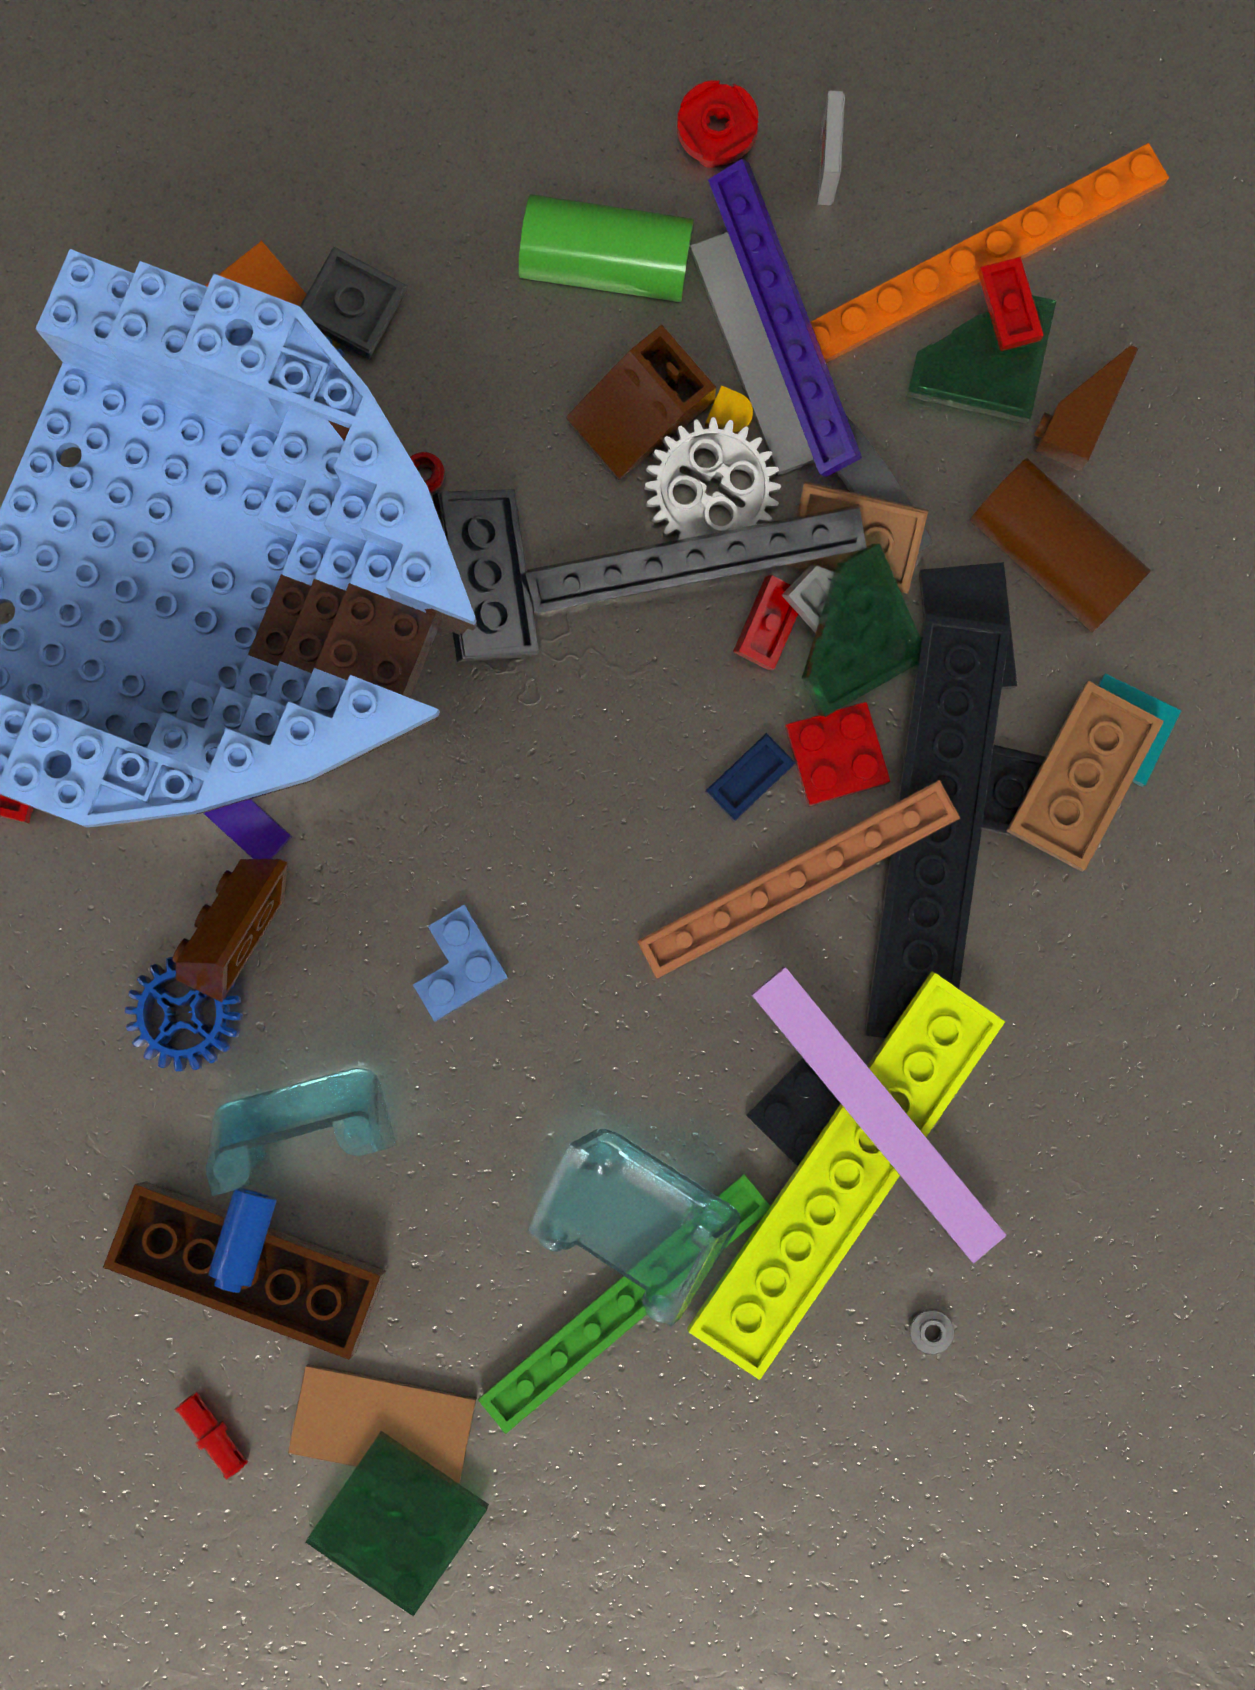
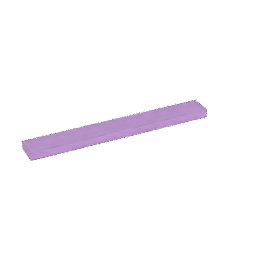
M783 966L751 993V996L973 1264L1007 1236L786 967Z

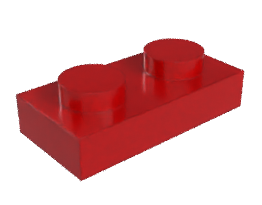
M1021 257L980 267L978 276L1000 351L1041 341L1044 334Z
M773 575L765 576L733 650L734 653L767 670H775L798 616V613L782 596L791 586L790 584Z

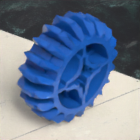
M168 957L165 963L167 972L159 964H153L150 966L151 973L154 976L153 980L145 975H140L137 978L139 984L145 988L144 991H129L128 995L139 1001L137 1007L128 1006L125 1008L126 1014L137 1015V1021L127 1024L126 1029L127 1031L140 1030L141 1035L132 1041L134 1047H141L149 1043L143 1055L146 1060H152L160 1052L158 1067L167 1068L174 1058L175 1071L181 1072L185 1070L188 1058L192 1069L199 1070L202 1068L201 1055L209 1063H215L218 1059L213 1049L214 1047L223 1052L230 1050V1045L222 1039L224 1035L238 1037L239 1031L228 1026L230 1020L239 1021L243 1018L242 1013L230 1012V1006L241 1003V997L237 995L226 996L223 1002L214 999L216 1020L213 1028H211V1024L207 1022L203 1015V1007L209 999L208 995L195 989L190 990L185 996L179 998L174 993H169L164 989L168 984L176 981V963L173 962V957ZM156 999L165 1014L164 1021L158 1028L160 1030L159 1034L155 1030L152 1019L153 1005ZM173 1004L180 1006L190 1005L192 1010L188 1013H192L191 1020L194 1023L189 1021L178 1022L176 1016L180 1014H176L177 1007ZM187 1029L205 1039L198 1045L184 1050L168 1045L173 1037H178L181 1032Z

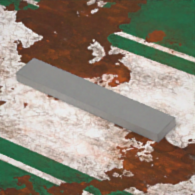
M728 232L691 245V255L746 397L752 404L753 415L767 451H772L773 453L770 457L773 467L779 468L776 475L780 476L815 463Z

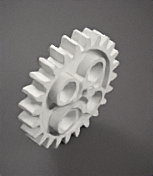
M712 417L708 429L703 430L701 423L696 419L693 422L692 433L690 434L682 426L677 428L679 439L677 442L668 436L664 438L663 443L668 452L655 449L653 457L660 463V466L649 465L646 472L656 477V480L647 482L644 485V490L656 493V496L646 502L647 507H659L660 511L653 517V523L664 520L668 523L662 534L664 537L675 531L679 534L677 540L757 525V521L761 523L771 522L772 518L764 509H773L778 506L779 502L769 497V493L779 491L781 485L769 482V478L777 474L779 468L773 466L766 467L765 462L768 461L773 453L772 451H766L759 454L757 448L762 441L761 437L748 442L746 440L748 427L745 426L738 434L733 433V420H729L722 430L718 429L716 418ZM699 449L710 450L716 458L715 465L710 468L698 466L694 460L695 451ZM684 466L690 469L694 475L707 483L712 478L717 479L720 482L718 489L721 492L742 500L745 506L743 508L736 506L735 503L720 492H715L712 496L705 493L707 487L705 483L682 474L680 467ZM735 470L746 471L751 478V487L746 490L735 488L730 481L731 472ZM681 484L688 485L695 493V500L686 505L678 503L673 497V488ZM714 506L725 507L730 513V523L725 526L715 525L709 518V509Z

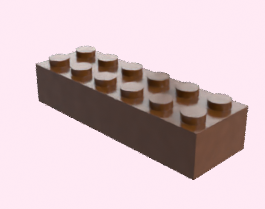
M147 1181L134 1185L103 1268L350 1360L355 1355L386 1270L269 1227L252 1285L250 1287L242 1286L240 1293L220 1289L214 1286L216 1279L209 1276L208 1273L227 1211Z

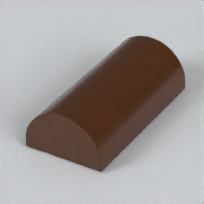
M1028 458L1024 459L1000 483L970 518V521L1091 632H1094L1151 572L1144 563Z

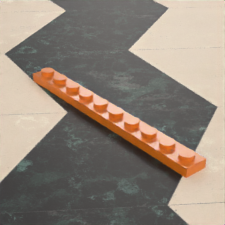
M1149 143L812 320L811 325L826 364L980 282L978 276L980 267L1021 257L1023 260L1166 184L1169 176Z

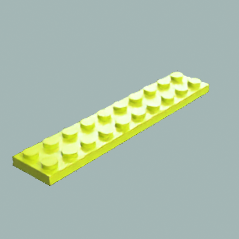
M931 971L867 1066L924 1136L927 1137L1005 1021ZM841 1104L687 1327L690 1334L759 1380L900 1176Z

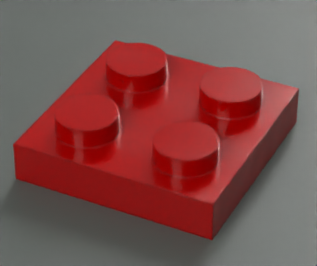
M867 702L785 725L808 807L887 785L891 782Z

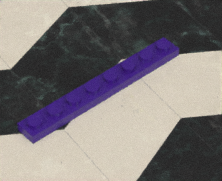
M740 159L709 178L708 181L819 475L828 477L862 459V456L750 163Z

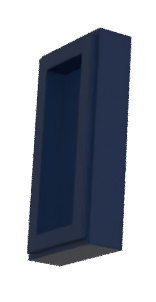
M765 733L707 788L705 793L735 822L795 765V762Z

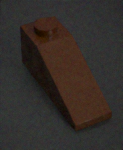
M1130 345L1061 400L1051 415L1044 412L1034 433V436L1040 438L1035 452L1081 471L1090 459L1139 348Z

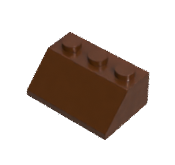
M240 859L233 872L229 870L224 872L216 887L218 896L211 906L205 904L195 920L194 927L197 929L190 940L184 938L174 953L173 962L176 963L177 981L223 1002L284 902L287 862L281 859Z

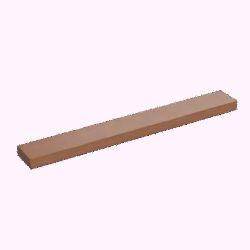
M939 780L645 936L637 942L656 979H659L959 820L960 817Z

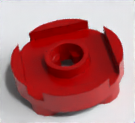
M710 80L696 85L684 96L677 116V135L685 151L694 159L699 160L703 166L715 168L719 165L733 163L744 157L755 143L758 133V109L751 95L741 86L733 83L732 87L727 84H720V80ZM713 115L718 119L725 117L728 120L725 123V129L722 131L710 129L711 121L709 117Z

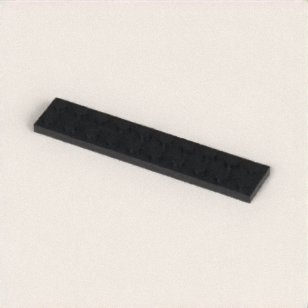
M925 614L898 802L940 780L960 819L896 852L889 858L864 1035L886 1038L931 971L959 989L1010 634L1009 625Z

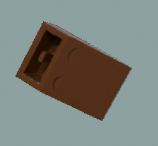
M661 324L629 350L566 416V419L618 480H621L650 456L655 449L657 450L661 447L666 436L672 438L677 433L679 426L685 427L715 401L716 386Z

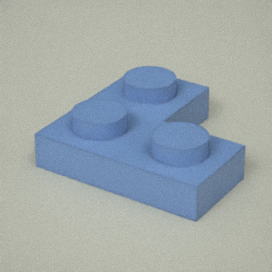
M465 905L428 926L449 963L413 984L431 1017L436 1022L508 979V976Z

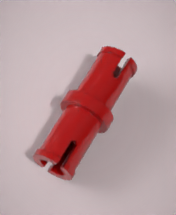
M198 1392L193 1393L174 1409L197 1438L195 1445L199 1450L205 1449L222 1472L225 1480L232 1477L249 1462L225 1432L228 1429L224 1421L220 1423L217 1421L200 1398Z

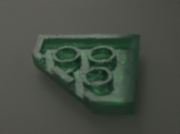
M1032 295L1044 334L1041 341L1000 351L988 310L957 327L951 334L933 345L931 343L921 349L915 356L906 397L1028 424L1032 416L1057 300Z
M871 544L867 546V549L860 550L837 563L802 675L804 685L819 716H828L918 663L921 637L880 544Z

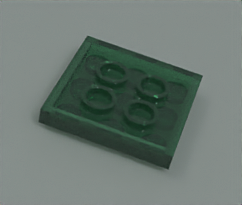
M380 1431L308 1535L305 1543L414 1616L481 1520L489 1504L386 1433Z

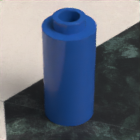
M234 1187L208 1273L209 1276L216 1279L214 1286L223 1290L240 1293L242 1286L250 1287L252 1285L277 1202L276 1198L257 1191Z

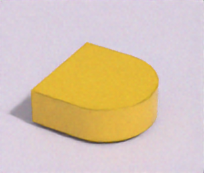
M721 385L706 419L705 427L708 428L712 417L716 418L718 429L722 430L729 420H733V433L738 434L745 426L749 428L752 422L753 407L751 402L743 394Z

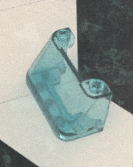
M352 1068L221 1105L214 1113L206 1163V1175L211 1195L216 1196L252 1185L250 1176L253 1168L258 1162L267 1159L264 1145L333 1127L340 1148L354 1156L366 1155L396 1146L381 1083L377 1075L365 1068Z
M600 1128L569 1144L527 1231L539 1238V1242L551 1251L559 1252L562 1249L568 1250L576 1245L580 1246L646 1290L641 1300L648 1316L657 1322L673 1326L680 1320L730 1241L741 1220V1215L729 1203L624 1136L609 1129Z

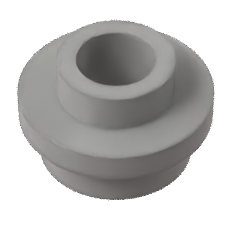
M926 1310L919 1313L913 1319L910 1327V1337L913 1344L923 1353L939 1354L951 1345L954 1338V1328L950 1319L945 1314L936 1310ZM930 1325H937L940 1329V1335L936 1340L931 1341L925 1337V1330Z

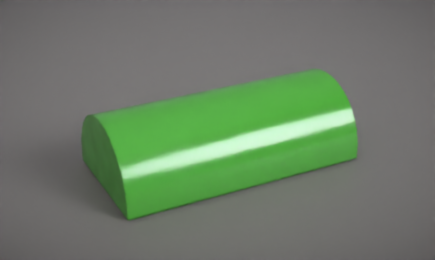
M530 194L521 233L519 278L681 302L694 219Z

